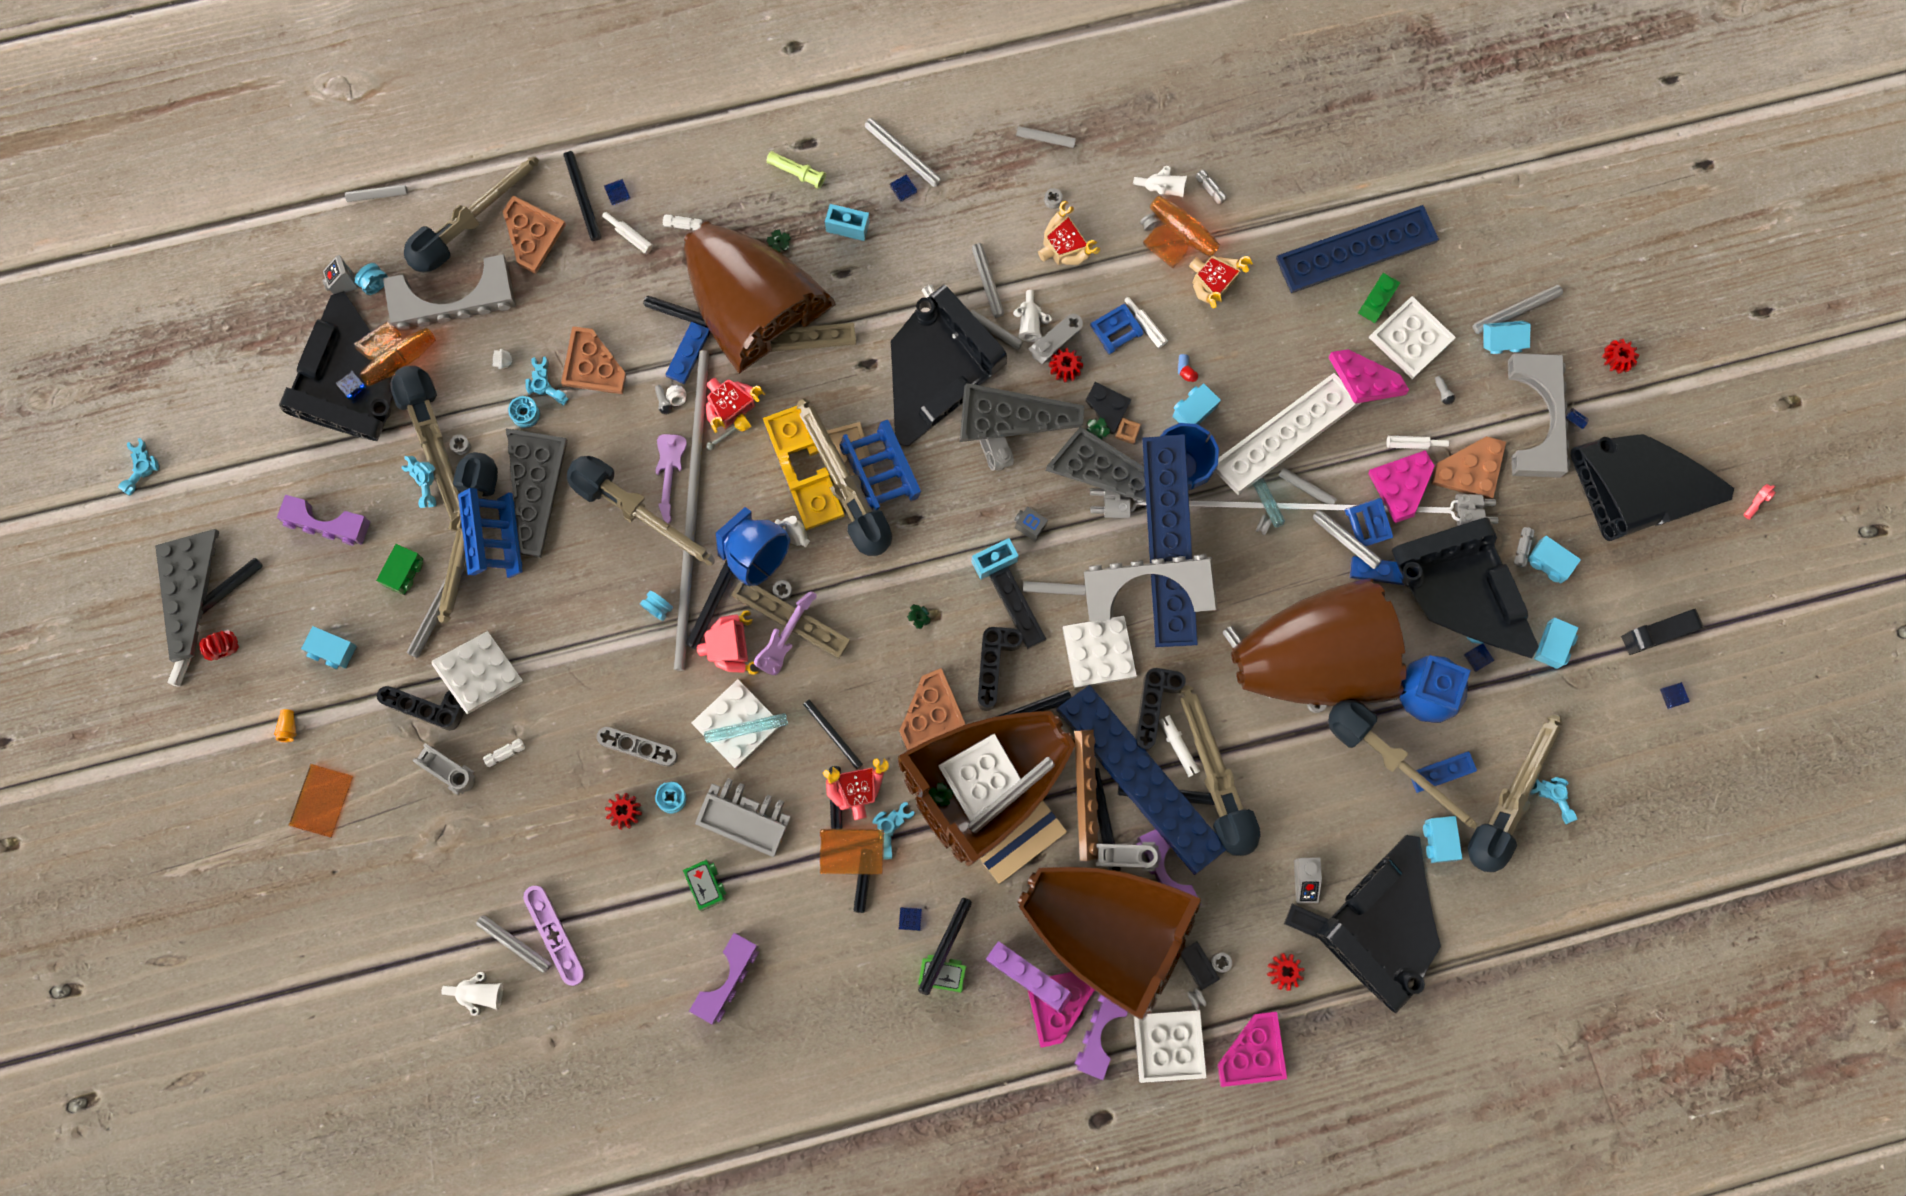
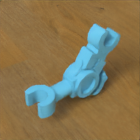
M533 357L531 360L535 371H532L533 380L532 382L530 378L525 380L528 394L533 392L539 395L548 394L558 403L565 405L568 401V398L565 397L566 394L560 390L553 389L548 382V371L546 368L549 362L547 358L543 357L542 364L538 365L536 358Z
M138 438V447L134 448L130 442L127 443L128 449L133 452L130 455L133 460L132 471L134 473L128 480H123L118 486L119 489L129 496L135 491V484L141 477L145 478L152 474L153 470H159L158 460L154 456H150L151 461L149 460L148 451L145 450L146 444L141 438Z
M405 456L404 459L408 461V465L402 466V470L410 472L409 475L415 479L422 489V497L418 501L419 507H427V502L428 507H436V500L430 493V485L434 481L433 472L435 467L430 462H418L414 456Z
M1555 777L1551 779L1553 783L1542 780L1541 783L1537 779L1534 784L1535 788L1531 790L1530 794L1539 793L1538 796L1551 799L1555 804L1558 803L1565 824L1577 820L1576 814L1570 809L1566 801L1568 799L1566 788L1569 784L1568 781Z
M907 802L901 804L898 812L893 810L888 817L883 818L887 814V812L883 811L873 819V824L877 825L878 832L883 837V860L892 859L891 836H893L895 830L905 823L904 819H911L915 814L914 811L909 814L903 812V809L908 806Z

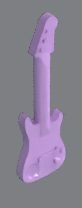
M663 434L657 439L660 460L656 467V474L659 475L665 469L662 501L659 503V508L663 520L666 523H670L672 521L670 516V495L673 467H677L679 471L682 470L680 462L686 450L687 441L679 435Z
M810 591L796 602L798 606L780 636H778V629L775 628L773 630L768 645L754 660L756 667L771 675H777L781 671L784 656L792 648V644L788 643L785 645L804 610H807L812 601L816 599V593Z

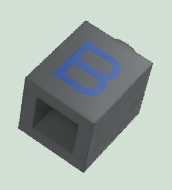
M1028 506L1024 512L1020 510L1014 519L1016 521L1015 529L1035 542L1048 522V519Z

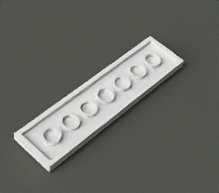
M1333 373L1218 458V468L1215 472L1239 495L1361 403L1354 404L1341 379Z

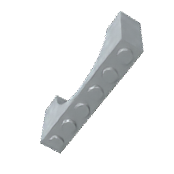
M504 254L483 258V274L476 288L463 299L448 304H433L418 298L412 293L409 282L403 274L383 278L391 325L395 330L406 331L411 327H426L431 323H446L450 319H466L470 315H486L490 311H506L510 307H515L509 266Z
M1514 353L1508 360V380L1520 381L1535 389L1544 399L1550 414V428L1543 443L1528 450H1518L1511 456L1512 476L1561 478L1569 471L1570 460L1567 459L1569 441L1566 439L1568 421L1565 420L1567 401L1564 398L1567 385L1563 376L1566 365L1563 362V355Z
M1206 554L1194 555V559H1185V556L1173 557V561L1164 562V558L1152 559V563L1143 564V560L1132 561L1130 562L1131 565L1123 566L1122 563H1112L1108 568H1102V565L1089 566V569L1084 571L1089 621L1111 620L1113 618L1114 602L1121 587L1132 578L1145 574L1163 575L1179 583L1190 596L1194 612L1216 610L1218 606L1212 557H1207Z

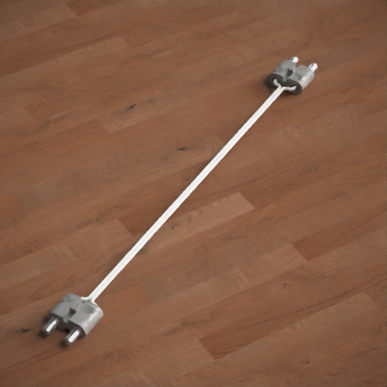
M1090 489V495L1104 496V506H1091L1090 512L1104 514V518H1130V512L1135 510L1136 505H1146V502L1133 498L1136 503L1130 509V497L1106 489ZM1456 494L1455 500L1452 501L1449 508L1418 507L1416 511L1450 513L1453 519L1457 521V526L1481 518H1489L1491 524H1498V517H1486L1485 510H1483L1484 506H1495L1496 500L1483 499V495ZM1189 501V506L1344 510L1356 506ZM1454 504H1455V512H1457V516H1455V513H1454L1453 511H1451V510L1454 508Z

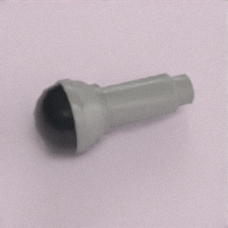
M1440 376L1435 377V383L1441 392V401L1446 405L1452 404L1455 400L1454 393L1448 390L1443 378Z
M661 385L655 386V392L659 400V411L664 415L671 413L673 406L667 400L663 388H661Z

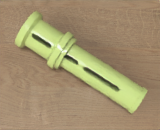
M773 151L767 157L768 164L796 175L800 181L809 182L815 185L817 189H820L825 181L826 173L813 170L809 165L803 166Z

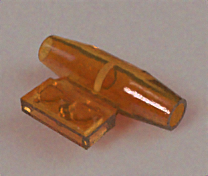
M1160 195L1151 203L1150 209L1156 213L1164 225L1156 227L1143 241V244L1171 268H1174L1186 255L1188 246L1209 257L1213 256L1219 249L1220 244L1205 226L1180 206Z
M388 322L384 323L355 343V347L369 360L373 359L359 373L360 377L368 386H371L393 376L397 370L408 366L418 359L436 341L435 336L428 328H424L402 338L397 329Z

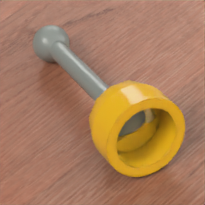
M740 414L734 420L733 428L715 441L708 442L706 447L708 450H713L716 444L734 431H746L752 426L745 416Z

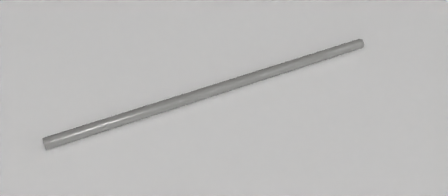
M706 350L699 351L685 536L694 542L709 365V351ZM684 549L674 670L677 671L685 670L693 556Z

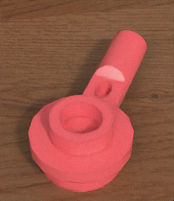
M1766 484L1752 501L1753 504L1743 514L1747 519H1751L1759 510V506L1765 500L1769 502L1776 494L1774 491L1775 486Z

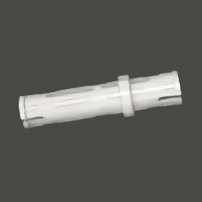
M1168 715L1165 719L1169 726L1166 725L1164 719L1159 720V723L1168 737L1166 738L1167 742L1171 743L1189 778L1193 776L1190 766L1195 774L1200 772V769L1181 737V731L1178 732L1171 715Z

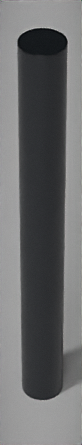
M807 700L803 704L804 707L856 769L860 768L863 763L811 700Z

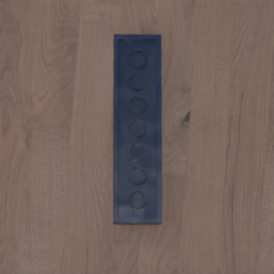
M1424 205L1277 255L1276 260L1290 292L1294 293L1437 243L1439 238Z

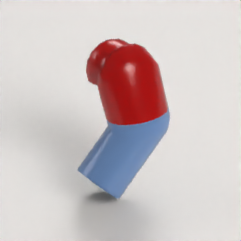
M1185 354L1179 355L1178 374L1188 382H1196L1198 380V373L1188 366L1189 356Z

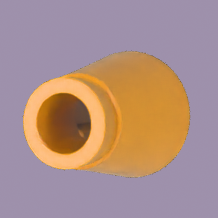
M283 709L280 711L274 732L276 740L279 742L294 741L296 727L293 710Z

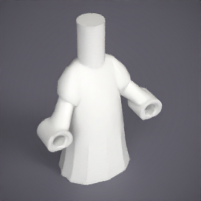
M1164 166L1158 174H1154L1148 179L1134 177L1133 185L1145 186L1149 191H1157L1159 194L1183 198L1187 176H1170L1171 168Z
M1033 290L1026 291V301L1021 303L1020 307L1013 312L1014 316H1021L1018 337L1027 342H1036L1042 337L1039 317L1043 324H1048L1052 320L1050 315L1041 312V308L1034 303Z
M795 516L787 517L783 521L777 519L774 522L781 527L785 526V531L791 539L790 543L796 546L802 545L805 548L810 542L807 539V532L804 525Z
M478 972L475 977L462 981L457 987L443 986L442 995L455 996L459 1004L465 1005L469 1009L471 1015L478 1016L480 1008L474 1007L472 1003L498 1010L502 1001L503 984H475L477 981H484L486 978L484 972Z

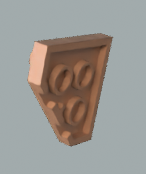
M512 196L503 210V215L508 227L516 261L519 266L536 274L565 228L566 223Z
M572 326L561 381L562 386L623 394L626 380L624 370L619 366L593 329Z
M1486 436L1438 462L1435 466L1431 484L1466 494L1483 495L1484 499H1493L1506 442Z
M942 668L921 677L899 730L907 751L927 740L966 725Z

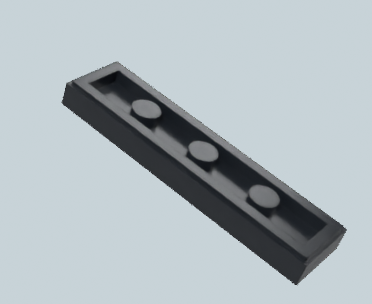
M1007 566L989 575L1016 629L1022 633L1026 648L1029 649L1045 641L1046 637L1009 567Z

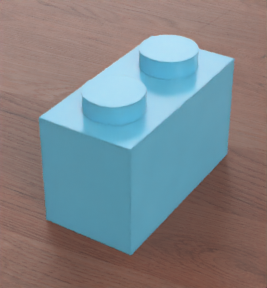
M830 204L825 219L826 232L865 241L870 224L869 213Z
M1525 321L1484 324L1483 348L1489 350L1492 354L1503 353V350L1522 352L1524 348H1530L1531 324Z
M1203 383L1199 388L1195 386L1188 393L1189 397L1185 401L1180 400L1174 406L1175 411L1172 417L1178 423L1199 425L1218 407L1221 400Z
M1548 536L1539 540L1528 556V561L1533 568L1542 570L1548 575L1549 579L1559 583H1563L1569 578L1581 560Z
M1010 538L973 555L971 562L980 580L1007 566L1017 563L1019 556Z
M1557 618L1548 621L1534 659L1556 669L1567 665L1571 657L1569 653L1570 648L1575 645L1578 639L1576 634L1578 627Z
M312 626L301 649L307 652L306 657L315 661H319L321 658L326 660L325 665L334 669H338L340 666L346 669L357 646L350 641Z
M1456 816L1425 820L1423 833L1428 839L1426 853L1427 857L1431 859V863L1462 860Z

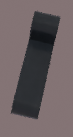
M1695 608L1659 622L1633 629L1622 635L1621 638L1629 655H1633L1705 627Z
M989 627L983 633L977 702L979 708L984 711H990L996 705L1001 650L1016 651L1021 646L1023 636L1018 629ZM995 634L998 640L991 643L986 639V636ZM1012 635L1016 636L1018 643L1010 644L1007 638ZM992 654L996 657V661L988 663L984 657ZM985 675H992L995 681L987 684L983 681V677ZM986 690H990L989 699L993 700L989 704H985V701L981 700L985 699Z
M1152 668L1144 677L1135 739L1138 746L1146 751H1149L1156 742L1163 692L1178 693L1185 686L1186 678L1181 672ZM1149 675H1157L1159 683H1152L1149 680ZM1170 679H1178L1180 686L1173 687L1170 684ZM1153 695L1156 698V703L1149 704L1146 696ZM1143 716H1151L1153 718V724H1145L1143 721ZM1145 731H1149L1147 741L1150 742L1145 746L1141 739L1145 736Z
M383 686L377 692V700L386 707L449 731L459 726L465 713L459 703L453 705L454 695L450 690L445 694L441 705L391 686ZM387 695H392L396 697L397 702L391 699H386ZM412 700V707L405 709V703ZM429 707H432L431 715L425 717V710ZM447 715H451V722L445 725L444 718Z

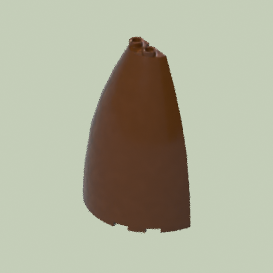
M709 221L704 222L700 228L688 233L684 238L686 242L684 251L688 275L703 320L719 347L739 374L771 352L770 341L799 322L803 327H806L836 305L831 295L810 275L782 253L759 240L737 231L711 224Z
M1362 579L1300 600L1275 614L1248 634L1232 649V661L1234 664L1237 663L1239 671L1236 673L1238 683L1242 685L1243 690L1299 704L1335 706L1338 702L1347 699L1357 700L1362 704L1397 700L1404 689L1401 686V681L1406 679V665L1402 663L1405 646L1395 609L1391 601H1386L1384 598L1385 590L1379 583L1374 584L1373 579Z
M1051 711L1017 713L969 723L927 740L898 756L900 770L902 772L905 771L906 779L904 781L909 793L912 795L915 793L917 808L946 849L951 847L953 849V856L961 863L965 861L967 866L974 864L1006 839L1029 818L1047 796L1063 771L1076 744L1072 734L1069 732L1065 733L1061 729L1063 726L1061 719L1057 715L1054 716ZM994 733L1021 779L1046 757L1052 759L1055 766L977 833H973L969 829L970 820L955 794L952 795V799H949L950 804L942 807L940 803L937 806L929 795V789L932 787L937 789V783L943 782L947 789L951 788L941 772L939 764Z
M1082 867L1038 868L1037 872H1033L1028 880V884L1031 885L1027 893L1023 891L1018 899V904H1020L1018 907L1035 932L1053 954L1079 979L1110 1002L1144 1021L1147 1017L1146 1012L1150 1013L1157 1002L1156 994H1162L1177 965L1186 943L1184 936L1185 934L1189 936L1195 923L1196 915L1194 914L1199 911L1201 899L1171 886L1124 872Z

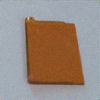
M310 764L288 826L332 838L353 776Z
M883 829L820 830V874H883Z

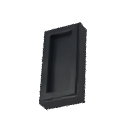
M1291 904L1284 925L1323 940L1322 937L1316 936L1315 933L1328 919Z
M1198 941L1183 949L1180 957L1200 991L1220 980Z

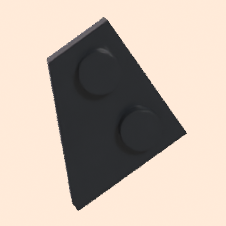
M1095 382L1086 398V402L1096 412L1098 418H1105L1106 426L1110 428V433L1114 435L1132 399Z

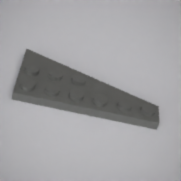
M966 383L964 387L959 442L1079 428L1083 425L1084 405Z
M1081 426L1046 467L1045 471L1146 502L1144 467Z
M506 428L520 554L542 558L568 440L563 437Z
M217 529L155 545L169 660L173 663L192 658L195 655L199 635L197 629L199 619H202L203 615L201 610L202 604L206 600L212 571L210 569L211 560L215 556L216 551L214 548L215 540L219 536Z

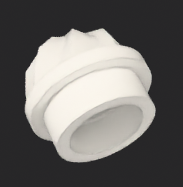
M500 349V351L494 350L493 366L498 367V369L508 368L512 363L510 353L503 349Z
M672 385L667 389L666 398L671 405L679 406L686 401L687 393L682 386Z

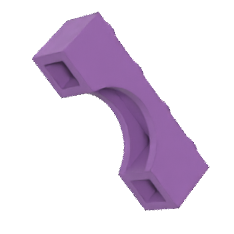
M289 495L284 496L277 515V519L283 522L282 525L290 529H295V527L303 528V532L315 535V532L321 533L322 537L334 540L336 537L342 539L343 543L352 546L355 543L363 544L370 525V521L365 516L344 511L338 518L332 521H318L313 516L312 505L306 500Z
M1156 829L1137 838L1138 843L1136 845H1142V842H1155V845L1159 846L1161 860L1158 863V868H1155V871H1149L1151 875H1155L1159 883L1197 897L1192 885L1178 884L1167 875L1164 867V858L1170 846ZM1147 850L1144 855L1150 863L1154 859V854Z
M733 933L723 951L730 966L727 981L715 991H700L689 1012L710 1024H715L716 1021L720 1022L726 1012L723 1009L727 1001L731 1003L737 991L734 989L737 983H742L747 976L748 971L745 969L749 962L753 964L759 954L757 951L759 946Z
M999 941L986 958L992 966L1021 984L1059 1013L1062 1012L1073 996L1069 990Z
M1100 994L1098 1001L1101 1004L1098 1010L1094 1009L1090 1020L1093 1023L1091 1031L1087 1030L1082 1043L1085 1044L1083 1052H1078L1075 1064L1078 1065L1076 1070L1103 1080L1111 1059L1106 1055L1101 1046L1102 1030L1110 1020L1116 1017H1126L1128 1012Z

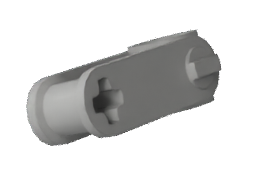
M1077 314L1068 315L1045 336L1037 340L1028 349L1032 353L1033 358L1039 361L1041 365L1050 359L1058 349L1073 338L1083 325L1081 317Z
M1005 437L979 440L988 466L992 471H1000L1005 467L1013 465V454Z
M426 743L423 745L424 749L419 756L412 760L449 785L448 789L457 795L460 793L464 794V792L469 791L474 786V778L476 776L473 775V770L465 765L461 767ZM461 775H465L464 783L458 785V778Z
M1142 842V845L1096 844L1098 848V862H1096V866L1142 867V871H1155L1161 860V852L1159 851V846L1155 845V842ZM1147 850L1154 854V859L1150 863L1144 859V853Z

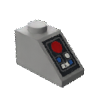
M340 255L336 256L323 270L325 276L323 284L326 290H330L332 294L343 291L347 293L358 289L353 271Z
M1320 858L1295 859L1296 903H1319L1322 881Z

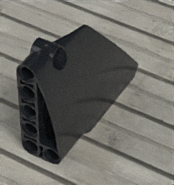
M945 284L930 294L929 297H924L917 301L915 312L891 340L895 436L899 444L907 447L963 404L966 383L981 385L1007 364V353L1004 348ZM929 308L930 311L922 312L921 309Z
M344 291L330 296L321 320L318 319L301 355L297 366V376L292 388L286 387L279 407L284 413L298 419L352 436L378 441L385 422L391 415L390 405L393 395L390 383L392 376L398 369ZM378 406L386 407L383 413L375 412Z
M1644 434L1616 438L1602 437L1598 440L1573 447L1570 452L1572 462L1602 536L1607 541L1622 538L1654 525L1659 526L1730 501L1733 498L1734 487L1686 455Z
M1481 518L1418 538L1392 549L1393 556L1402 575L1403 584L1409 587L1429 621L1488 645L1533 658L1539 645L1527 621L1528 611L1508 566L1502 563L1495 548L1497 536L1489 518ZM1412 572L1415 573L1417 576L1412 578L1409 577L1407 573Z
M1405 835L1346 896V902L1315 933L1316 936L1319 935L1323 938V940H1319L1394 1013H1397L1410 1000L1413 994H1419L1423 991L1425 987L1423 977L1441 948L1429 898L1420 837ZM1411 978H1413V979H1414V984H1413V986L1410 988V987H1409V981H1410Z

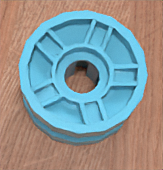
M370 263L358 271L355 276V283L367 295H373L384 287L383 278L388 276L384 271H381L376 263Z
M519 396L509 404V416L517 426L530 428L539 421L540 410L530 397ZM526 410L528 411L527 414H525V415H522V414L520 413L521 411H522V412H524V411H526Z
M651 590L647 593V598L640 602V605L661 621H664L667 612H671L673 609L671 604Z
M676 782L661 784L655 795V802L658 807L665 813L670 814L682 810L687 800L682 786ZM669 794L674 795L675 800L673 802L667 800Z

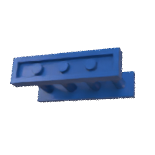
M889 420L880 422L877 433L850 442L847 434L843 435L840 450L843 455L847 456L854 474L858 475L861 481V489L872 511L879 510L880 503L902 495L908 496L910 501L919 498L921 490ZM877 441L884 443L885 451L861 460L858 459L854 451L857 448ZM885 459L892 460L894 464L893 469L869 478L866 477L863 467ZM893 477H900L902 487L878 496L874 495L871 485Z
M469 488L458 494L467 574L477 575L487 570V567L505 568L507 578L522 573L513 493L509 492L497 498V500L479 499L477 489ZM479 507L498 509L500 520L482 519ZM482 527L501 529L502 540L484 539ZM484 547L502 548L505 560L486 559Z

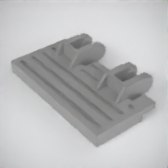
M728 778L726 780L720 797L717 795L721 787L712 783L695 824L774 857L791 816L782 813L779 821H777L784 801L779 800L771 817L766 812L772 801V796L767 794L760 812L757 813L760 803L743 796L738 805L745 787L744 784L740 783L738 785L734 798L731 800L727 798V795L733 784L732 779Z

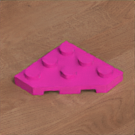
M1349 349L1334 351L1329 355L1332 365L1354 404L1404 396L1409 391L1400 374Z
M1426 450L1369 470L1368 475L1395 523L1412 518L1416 514L1435 467Z
M1072 972L1050 976V978L1069 990L1073 995L1061 1013L1028 990L1040 1048L1063 1043L1094 992L1093 988Z
M1277 1012L1254 1014L1217 1064L1220 1087L1287 1079Z

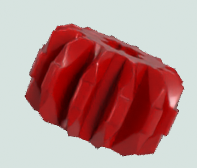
M1624 338L1619 341L1613 340L1610 345L1604 348L1605 353L1602 355V358L1607 360L1604 362V365H1609L1610 371L1616 369L1617 374L1623 371L1626 373L1637 365L1636 360L1639 358V354L1635 353L1637 347H1631L1632 341L1626 344Z
M1067 347L1063 353L1062 350L1058 349L1057 355L1053 354L1051 356L1052 361L1049 362V367L1052 369L1050 373L1051 375L1057 374L1056 380L1062 377L1063 382L1066 383L1068 378L1074 381L1075 376L1081 375L1080 369H1083L1084 364L1080 362L1082 357L1076 356V350L1070 353Z
M229 630L207 635L199 643L201 654L204 656V659L209 661L231 656L239 648L237 637Z
M624 793L623 798H621L620 794H616V802L612 799L608 800L612 807H605L606 811L611 812L606 815V819H613L610 825L614 827L618 824V829L623 830L625 824L630 829L632 828L631 821L636 824L639 822L635 815L641 816L642 812L636 809L642 805L641 803H635L637 799L635 796L629 799L628 793ZM621 807L627 808L628 813L626 815L621 814L619 811Z
M1281 953L1280 959L1274 956L1272 959L1276 965L1268 964V967L1273 969V972H1268L1267 976H1274L1270 983L1274 985L1278 982L1277 989L1282 990L1284 985L1287 991H1291V984L1295 988L1299 987L1297 980H1304V977L1299 975V972L1305 971L1303 967H1297L1301 960L1297 959L1293 962V954H1289L1287 958L1285 953ZM1282 968H1289L1290 972L1288 973L1290 975L1283 976L1281 973L1284 972Z

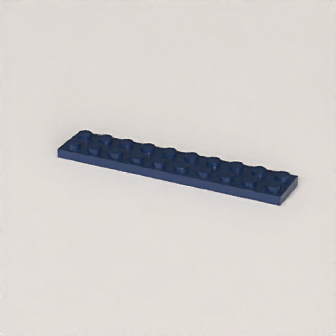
M1185 435L1143 437L1150 563H1152V559L1164 558V562L1173 561V557L1185 556V559H1193ZM1151 574L1155 647L1198 645L1196 612H1194L1190 596L1173 579L1159 574Z
M1091 685L1085 687L1057 708L1056 711L1073 731L1093 730L1095 738L1094 756L1194 876L1226 851L1217 834L1146 750L1138 746L1135 737Z

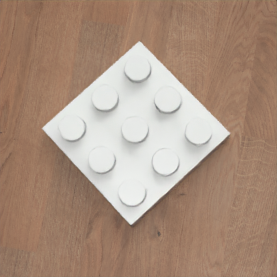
M1413 296L1369 336L1412 379L1456 338Z
M1125 616L1113 617L1111 620L1085 622L1062 627L1074 689L1137 677Z
M488 631L432 661L433 667L466 714L500 697L523 682Z
M738 679L692 722L697 730L735 769L782 726Z
M995 733L938 765L970 822L1021 780Z
M1200 1010L1147 1014L1144 1021L1134 1016L1139 1083L1206 1078Z

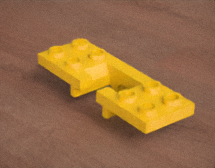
M797 406L764 417L763 421L807 531L844 517V512L838 498L833 495L830 489L833 484L826 467L816 470L817 475L801 481L797 479L789 454L807 448L809 455L813 456L818 454L819 451L799 415L801 409H797Z

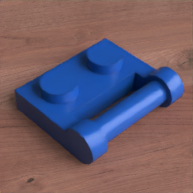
M1125 303L1093 321L1090 325L1109 355L1126 342L1144 335L1141 326ZM1129 325L1131 326L1132 330L1112 342L1109 340V337Z
M1381 498L1344 509L1346 516H1349L1355 538L1364 546L1393 538ZM1361 511L1370 536L1367 539H1364L1356 514Z

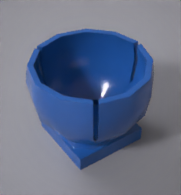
M1179 423L1165 429L1160 436L1185 435L1188 489L1193 490L1207 483L1218 468L1219 447L1213 435L1210 436V432L1198 424Z
M746 507L716 532L718 556L723 560L727 559L728 567L740 582L748 586L759 585L775 572L785 558L791 541L788 533L780 525L770 520H753L751 511Z
M1429 655L1411 662L1406 668V679L1401 681V686L1404 688L1403 692H1407L1399 697L1405 711L1422 722L1441 723L1455 717L1467 700V680L1471 670L1458 666L1450 659L1440 656Z

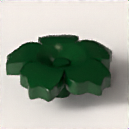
M775 229L772 237H767L766 242L769 247L778 252H781V249L787 251L790 245L788 241H790L791 237L785 232L781 235L780 229Z
M1100 417L1098 421L1096 419H1089L1087 422L1089 427L1086 430L1099 439L1103 440V437L1110 434V428L1105 427L1107 425L1105 418Z
M913 604L907 616L908 621H914L913 625L916 626V629H922L923 626L930 624L931 619L927 616L929 612L926 607Z
M943 782L937 783V789L935 787L929 789V795L937 806L939 803L941 807L950 804L949 799H952L954 792L951 788L947 789Z

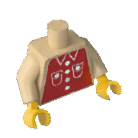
M1067 201L1060 204V211L1051 219L1044 232L1043 244L1045 248L1038 251V255L1043 262L1052 257L1057 265H1079L1088 259L1091 253L1098 254L1100 252L1099 247L1092 249L1093 245L1097 242L1090 240L1087 243L1070 217L1065 216L1074 211L1073 206L1067 211L1065 210V206L1068 204Z
M1211 256L1206 263L1196 257L1189 267L1197 273L1192 282L1197 298L1210 303L1212 308L1217 306L1216 303L1218 301L1222 303L1221 297L1238 279L1240 269L1242 268L1245 273L1249 271L1247 265L1253 264L1250 257L1244 256L1241 259H1230Z

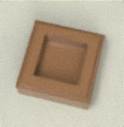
M1122 418L1115 438L1135 444L1141 424Z

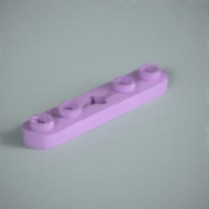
M539 886L527 888L523 896L524 902L562 980L567 985H579L585 978L584 968L546 891ZM549 925H551L554 932L559 931L560 934L557 936L560 946L557 945L554 939H549L551 935Z

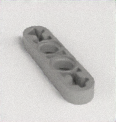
M610 727L601 728L597 733V741L606 748L667 767L674 765L677 761L676 751L669 746ZM610 732L612 737L617 738L619 734L617 746H614L616 742L612 740H607L605 743L602 735ZM623 739H632L633 745L630 749L622 748L621 743ZM646 744H650L653 747V752L648 756H644L641 752L642 747ZM657 747H660L659 752L667 754L670 751V755L673 758L664 762L665 759L657 755V759H654L657 754Z

